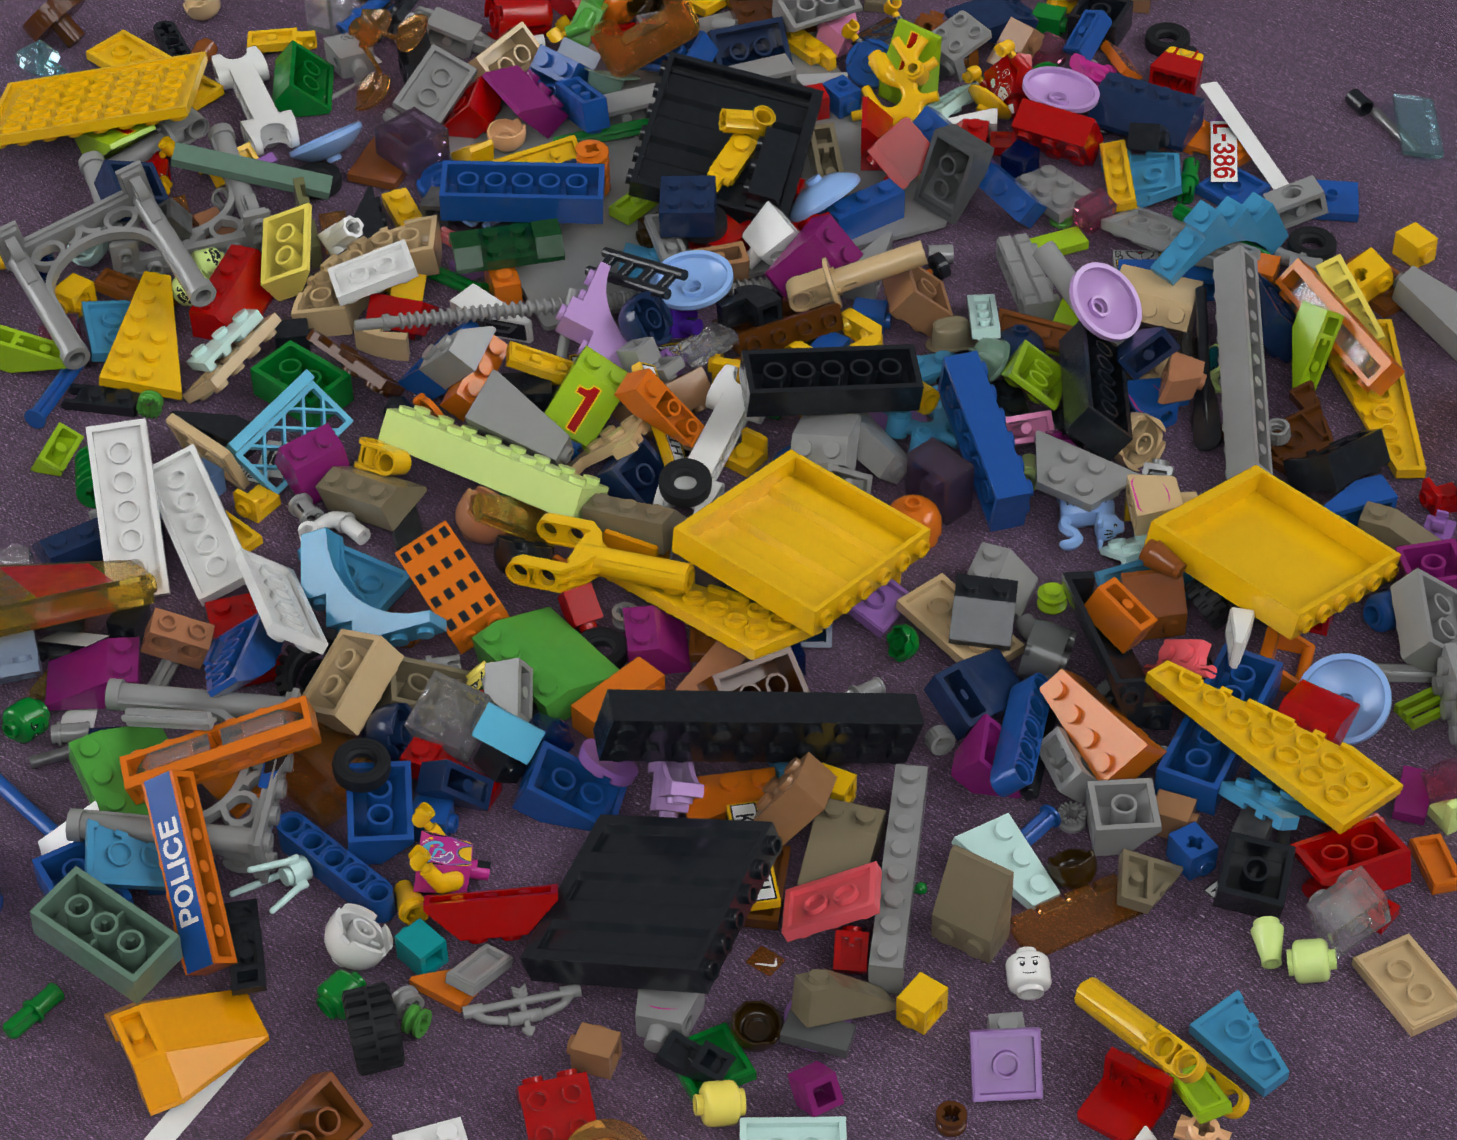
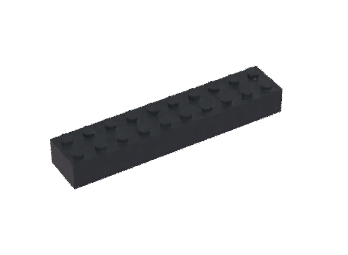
M607 689L593 728L599 761L778 763L790 762L795 757L800 760L806 753L810 752L821 763L898 764L906 763L924 722L916 694Z

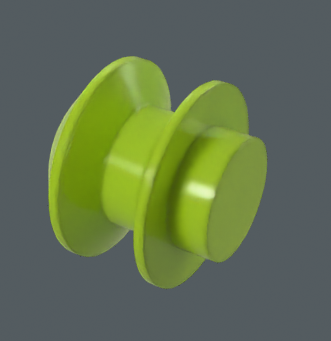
M1050 582L1039 587L1037 591V607L1039 610L1046 614L1054 615L1062 613L1066 609L1067 597L1064 593L1063 585Z

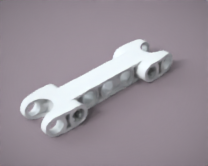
M256 46L247 47V53L238 59H227L221 54L212 55L216 82L223 85L224 90L233 89L247 120L240 121L244 142H250L258 156L264 155V148L272 143H284L290 148L299 147V134L292 111L278 112L263 81L270 80V74L262 52Z
M726 364L721 369L708 391L705 405L706 408L712 409L713 412L688 457L703 463L709 469L712 477V489L709 497L703 503L690 507L694 510L693 514L724 493L725 484L718 482L717 479L741 435V430L747 422L751 421L761 424L765 417H746L741 384L736 382L738 369L730 364ZM682 476L674 481V485L681 490L692 489L697 484L696 480L689 476ZM658 485L653 504L670 509L675 507L663 499Z

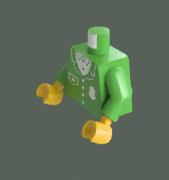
M581 0L575 15L572 17L573 19L570 21L566 15L561 16L555 23L556 27L548 31L546 36L552 43H557L566 37L588 48L595 39L609 5L604 2L605 0Z

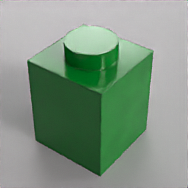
M1041 2L1037 3L1032 14L1039 20L1035 29L1045 35L1044 39L1058 42L1062 34L1067 33V8Z

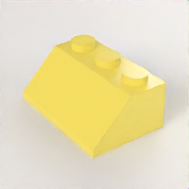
M310 203L263 219L260 285L277 301L297 296L299 292H303L309 276L312 205Z

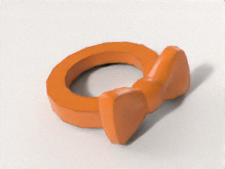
M425 393L418 394L412 400L414 405L430 409V414L433 416L444 415L439 407L430 398L426 397Z

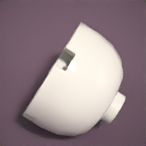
M347 903L341 909L339 907L325 926L324 943L332 960L340 967L357 971L367 970L376 966L393 947V936L388 926L384 924L381 928L374 921L377 915L361 905Z

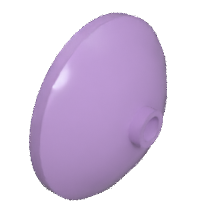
M1043 66L1034 68L1025 74L1022 82L1023 91L1029 100L1077 114L1093 109L1100 97L1099 89L1091 79L1077 71L1063 67Z
M1100 262L1085 264L1074 273L1069 288L1070 300L1077 318L1088 331L1101 339L1111 342L1124 341L1136 333L1142 320V307L1135 288L1125 275L1116 268Z

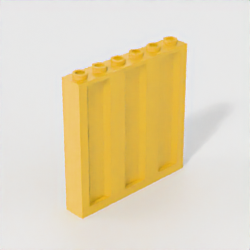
M790 449L673 528L672 552L811 636H814L822 629L828 628L841 615L847 614L856 604L866 600L878 588L887 585L897 574L906 571L919 558L925 557L930 549L929 538L931 529Z

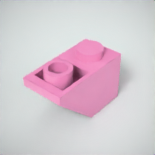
M856 13L818 25L816 38L831 48L837 55V58L846 55L853 47L851 44L853 42L852 39L844 38L841 30L851 19L857 21Z

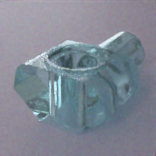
M42 40L20 49L15 55V63L29 73L38 76L45 75L46 77L67 73L66 69L57 63L60 59L58 51Z

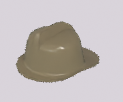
M956 315L934 321L932 337L926 341L925 348L933 353L942 350L952 353L969 350V347L974 348L978 341L977 339H972L970 322L965 317Z

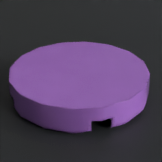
M595 739L584 740L578 750V757L582 765L598 778L602 779L604 775L611 778L609 783L622 787L632 785L639 772L634 761H599Z

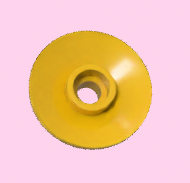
M976 84L969 86L968 92L977 104L976 111L998 108L997 118L1003 120L1011 118L1012 113L998 96L982 86Z

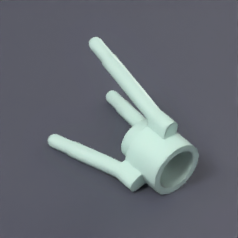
M294 854L285 859L247 868L248 873H254L281 867L278 872L269 876L268 883L280 879L285 886H293L287 894L269 909L271 914L277 912L300 891L310 886L307 880L313 877V870L305 856ZM260 879L230 891L229 895L230 897H235L265 884H262Z

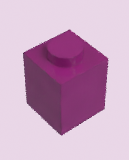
M815 1061L787 1074L796 1106L811 1116L816 1117L844 1104L835 1071L821 1062Z

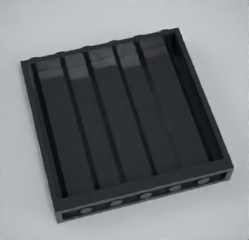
M670 51L668 60H663L660 67L659 76H662L661 83L656 82L652 97L656 98L655 102L648 105L646 119H649L648 125H642L639 140L642 141L641 147L636 146L632 162H635L634 169L629 168L625 184L630 185L628 195L659 203L661 176H707L709 168L733 135V133H724L719 130V113L722 108L754 111L755 107L764 105L771 108L776 115L772 128L799 135L778 207L789 219L824 91ZM756 151L752 158H758L760 152ZM752 158L735 183L729 187L723 185L717 193V206L722 208L727 215L731 216L738 223L746 220L753 221L760 211L746 207L747 196L742 195L746 179L751 180L753 176L752 173H749Z
M600 814L558 888V901L540 920L522 952L520 960L531 981L708 994L714 981L719 977L720 969L727 955L731 953L733 944L740 930L744 927L745 920L753 904L756 903L758 894L765 880L768 879L777 856L782 851L781 837L778 836L773 822Z

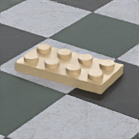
M274 312L267 316L243 340L237 343L233 342L231 344L232 352L227 357L215 360L214 363L217 367L212 372H204L182 395L183 398L190 404L198 399L204 401L213 392L217 394L229 384L226 379L230 375L232 377L245 367L243 361L246 358L248 360L261 350L259 344L262 341L266 343L277 333L275 328L282 321Z
M941 573L899 598L896 602V609L955 662L993 650L992 648L948 643L956 584ZM1012 634L1010 651H1000L1007 662H1010L1024 653L1025 645Z

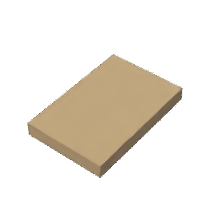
M174 413L166 419L167 425L183 449L194 444L201 458L209 460L224 470L225 480L240 490L244 491L250 482L231 451Z
M1409 933L1353 957V968L1411 1037L1457 1017V989Z

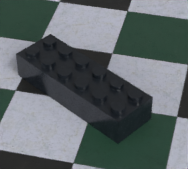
M1078 321L1059 340L1065 431L1071 439L1079 440L1085 444L1091 453L1111 461L1133 440L1126 370L1117 361L1118 345L1097 337Z
M914 344L742 350L739 379L746 417L919 411L924 386Z

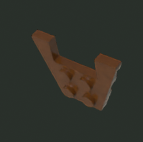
M311 329L307 335V340L341 362L346 372L365 381L364 385L374 392L381 393L388 398L390 394L400 397L406 388L384 371H380L373 366L371 361L359 355L358 351L345 343L339 346L314 329Z
M1311 380L1289 390V399L1300 410L1284 418L1290 424V440L1282 446L1271 445L1272 468L1285 475L1284 460L1307 457V451L1316 449L1319 452L1329 447V443L1334 441ZM1222 430V440H1224V432H1223V430ZM1277 430V431H1273V433H1280V432H1282V431H1278V430Z

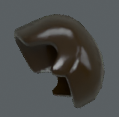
M1070 848L1058 852L1054 857H1048L1047 868L1054 883L1062 888L1077 889L1086 886L1093 880L1097 871V860L1092 849L1085 851L1083 849Z
M763 1000L745 1001L735 1012L733 1011L731 1034L737 1044L749 1052L766 1051L773 1047L780 1039L783 1026L782 1017L773 1005Z

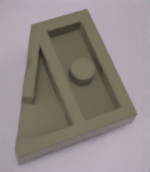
M1123 848L1118 860L1116 905L1149 914L1179 878L1183 871V866Z

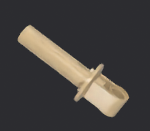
M921 240L836 269L830 267L826 257L822 258V268L794 276L787 281L786 292L791 309L796 312H805L833 301L840 304V308H843L840 298L841 295H844L843 292L928 264Z

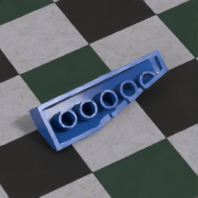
M256 613L213 640L203 661L206 666L204 671L207 673L205 675L207 679V693L210 697L225 696L235 692L262 676L277 664L276 660L282 652L281 648L284 642L275 641L267 635L259 613Z

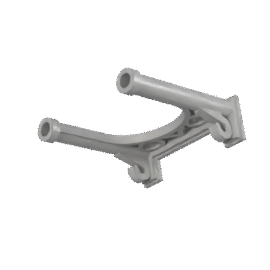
M218 123L208 130L207 135L213 150L239 155L235 144L236 136L230 124ZM89 151L79 158L78 164L81 173L86 177L93 202L96 203L101 199L94 181L105 158L98 151ZM223 178L229 193L227 203L217 216L205 224L192 228V235L182 241L190 255L193 251L215 247L219 252L226 254L231 244L256 248L262 252L263 219L271 215L269 208H259L256 195L253 193L250 183ZM235 207L237 209L240 219L232 216ZM116 221L112 226L124 227L128 222ZM222 226L237 229L235 232L225 235L216 233ZM135 239L108 241L112 267L117 272L138 280L141 279L144 271L160 274L172 272L158 250L150 252L140 251L143 246L148 244L147 242Z
M140 160L115 171L122 189L121 191L24 238L15 220L0 227V256L7 271L11 270L59 349L60 358L68 369L74 370L83 367L90 360L91 354L56 298V283L64 268L75 257L96 245L118 239H135L147 242L161 253L192 305L203 307L210 304L216 297L215 287L209 279L204 277L155 201L156 199ZM131 217V220L124 227L112 226L117 220ZM141 221H143L148 230L139 228ZM52 252H60L54 261H40L44 256ZM38 271L48 273L46 282H44Z
M110 678L106 686L105 705L107 710L125 711L128 707L210 711L212 716H216L217 722L223 723L227 719L238 718L253 713L257 709L268 708L283 703L290 698L300 697L301 693L300 688H293L292 692H286V696L232 692L225 696L210 697L205 689L126 683L124 679ZM293 753L287 756L273 778L277 758L275 759L268 788H262L259 799L251 790L259 783L263 768L262 763L240 770L234 785L228 793L215 805L203 811L212 854L223 856L222 863L227 869L237 873H248L247 868L250 866L278 860L277 852H273L274 835L272 830L273 826H278L281 810L279 802L280 799H285L287 780L285 778L287 772L291 773L293 769ZM240 803H248L252 806L250 814L243 819H234L228 813V811ZM71 808L68 812L65 828L68 841H84L86 821L89 818L99 822V825L106 828L126 832L128 836L146 843H155L149 815ZM221 817L225 825L210 824ZM276 868L254 872V877L260 879L262 884H268L270 872H275Z

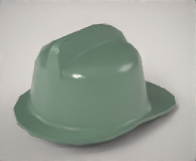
M584 68L588 71L587 83L601 94L621 91L626 81L640 79V76L624 71Z
M982 338L974 348L969 347L970 352L977 351L980 360L985 361L988 369L987 378L990 382L995 381L1000 376L1009 358L1010 344L1003 339Z

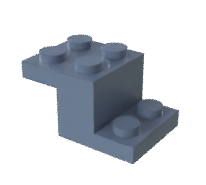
M26 622L9 624L8 627L11 628H8V630L0 631V685L44 676L37 644L39 643L37 631L33 625L28 626L25 624Z

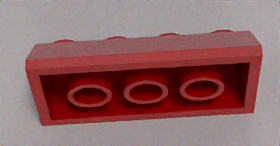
M231 244L209 279L217 292L215 299L203 307L192 305L189 310L193 337L212 340L213 337L211 335L220 327H227L234 321L232 317L244 308L246 310L257 309L262 316L264 315L274 297L260 285L262 253L258 249Z

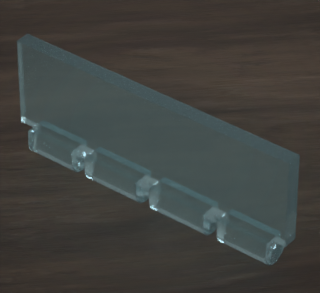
M1393 93L1392 99L1403 155L1430 159L1443 158L1444 150L1434 101L1429 98L1424 100V97Z

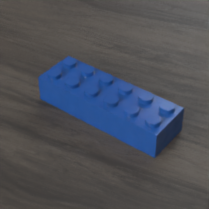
M443 160L439 192L440 220L532 222L557 218L561 224H603L605 164Z
M977 351L943 357L937 391H939L942 405L990 532L1024 525L1026 514L1030 511L1029 501L1030 497L1034 494L1031 480L1025 477L1022 456L1017 455L1015 451L1014 435L1012 431L1007 430L1005 425V412L1002 407H998L996 402L997 393L995 386L988 381L987 365L985 361L980 360Z
M1224 644L1213 663L1217 668V673H1213L1216 677L1213 679L1205 678L1204 683L1220 689L1221 686L1233 690L1232 696L1245 702L1250 698L1270 708L1280 690L1284 663L1245 650L1238 668L1232 669L1229 666L1227 645ZM1185 715L1166 750L1167 753L1164 754L1156 768L1155 795L1157 796L1159 789L1197 799L1196 810L1214 816L1224 798L1218 794L1222 781H1233L1243 758L1188 715Z

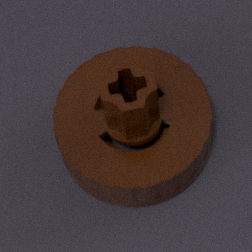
M48 0L32 14L22 28L36 44L42 42L55 32L70 49L85 36V32L71 18L85 1Z

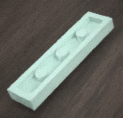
M995 294L967 295L972 339L979 341L982 338H1001Z

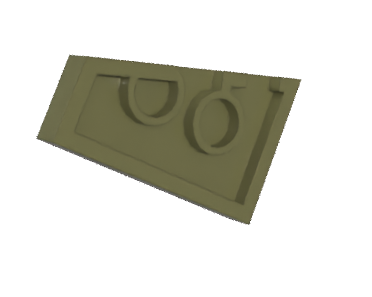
M304 177L293 178L296 207L310 203L309 197L306 196ZM314 219L311 220L310 263L312 269L319 268L322 264L321 244L317 236L318 232Z

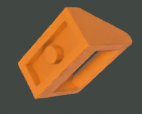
M1268 626L1259 655L1274 660L1277 649L1301 654L1295 677L1285 670L1282 671L1280 690L1290 692L1311 666L1316 647L1300 635L1289 640Z

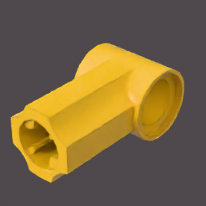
M764 105L755 107L754 111L722 108L719 113V130L724 133L746 134L758 141L760 135L765 136L767 126L772 127L776 120V115L771 108Z

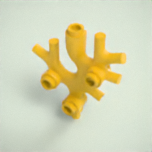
M920 35L911 48H907L899 36L891 41L905 64L902 70H896L887 54L881 50H875L868 56V65L875 76L884 84L898 88L902 93V98L897 105L886 107L880 103L869 85L861 89L864 97H869L894 118L893 126L905 117L910 118L913 122L926 104L940 101L938 91L922 93L918 90V86H922L928 81L929 72L940 65L934 56L924 63L919 61L922 50L929 42L922 35ZM862 109L851 112L853 122L862 120Z

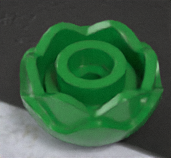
M908 624L894 625L892 631L887 635L886 639L889 644L888 654L895 658V661H907L918 651L919 636L914 628Z

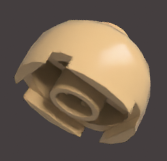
M1131 412L1133 440L1114 459L1122 466L1138 472L1140 471L1138 468L1144 466V462L1152 463V458L1160 459L1166 445V441L1162 440L1163 432L1166 433V429L1161 420L1147 413Z

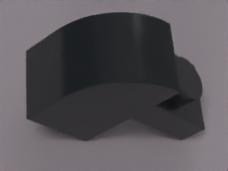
M739 286L734 288V296L716 302L718 326L724 331L747 321L754 327H759L783 319L782 298L764 286Z

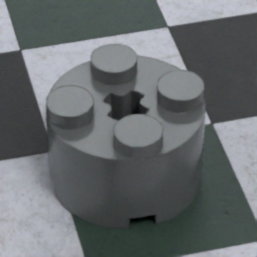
M1036 618L1026 643L1027 646L1022 656L1017 676L1026 679L1038 672L1045 676H1054L1061 668L1065 670L1069 665L1073 650H1069L1067 647L1073 649L1078 631Z

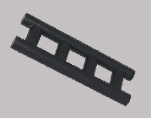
M604 247L601 253L602 257L605 258L602 262L611 267L616 262L624 263L617 273L609 271L608 283L639 292L649 291L652 292L649 295L665 300L671 297L672 292L668 288L676 279L685 281L688 278L687 270ZM587 266L585 268V275L587 276L590 269L596 270L597 267ZM636 267L644 269L636 279L628 277ZM656 273L664 275L656 285L648 283Z

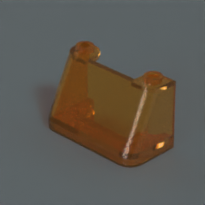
M663 0L666 7L662 11L625 32H622L619 25L613 20H603L592 26L590 38L610 73L616 77L627 76L697 36L700 31V22L691 1Z

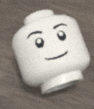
M1029 946L1017 949L1016 953L1008 957L1005 967L1009 990L1023 1000L1041 998L1052 983L1048 957L1044 953L1036 951V948Z

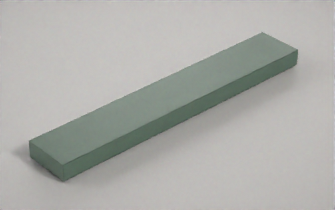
M175 142L170 165L172 167L293 193V178L304 177L306 195L329 200L333 176L179 142Z

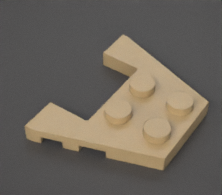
M633 414L620 423L621 426L616 428L614 425H611L599 433L601 437L588 444L587 449L567 465L575 468V473L580 475L585 468L612 455L616 460H619L638 450V444L643 441L641 433L643 435L647 434L651 425Z

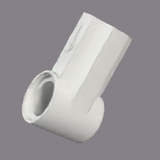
M349 215L338 223L336 222L317 236L330 256L333 254L338 255L347 249L348 244L363 235L362 229L364 225L359 218Z

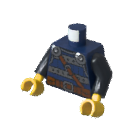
M887 0L884 4V12L892 15L893 19L886 17L858 34L860 25L856 20L851 19L848 24L846 23L841 30L842 36L846 39H852V45L871 38L882 40L887 45H890L898 20L900 18L904 19L903 15H900L898 12L902 1L892 0L891 4L890 0Z

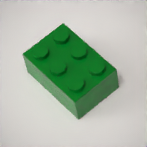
M291 340L250 368L254 395L269 404L306 369L315 376L313 381L342 409L354 401L351 374ZM310 391L305 396V407L320 408V399ZM287 413L301 422L300 413ZM306 413V425L309 427L320 426V414ZM326 414V420L335 414Z

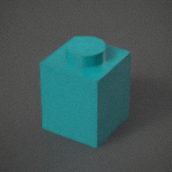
M421 918L411 925L403 927L394 936L397 958L417 975L435 972L449 962L446 940Z

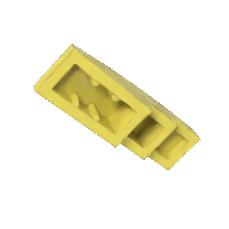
M1341 254L1316 265L1319 276L1378 341L1386 338Z

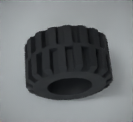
M383 981L343 991L342 1003L358 1072L365 1076L403 1067L405 1053L391 990L387 983Z

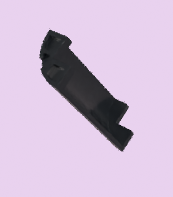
M1063 572L1062 585L1064 593L1124 715L1139 726L1152 730H1169L1173 709L1171 702L1157 701L1151 687L1145 681V675L1132 648L1123 654L1093 624L1084 604L1094 591L1095 576L1093 572Z

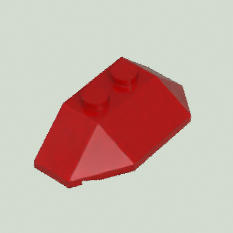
M558 884L424 896L423 910L460 941L468 940L471 944H481L487 942L488 938L502 937L504 941H514L520 939L522 935H528L558 901Z

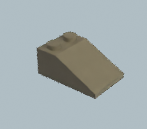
M405 656L396 674L383 692L381 700L377 703V709L387 704L407 703L412 707L418 721L412 723L413 729L478 723L480 719L478 703L465 688V683L468 680L466 674L470 671Z
M829 798L825 809L814 818L797 886L876 861L885 838L886 810Z
M954 844L949 854L933 909L931 936L943 944H949L967 953L972 958H978L990 964L1009 938L1014 872Z

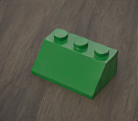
M292 40L275 59L272 101L276 109L280 112L291 110L294 117L329 114L332 110L334 65Z

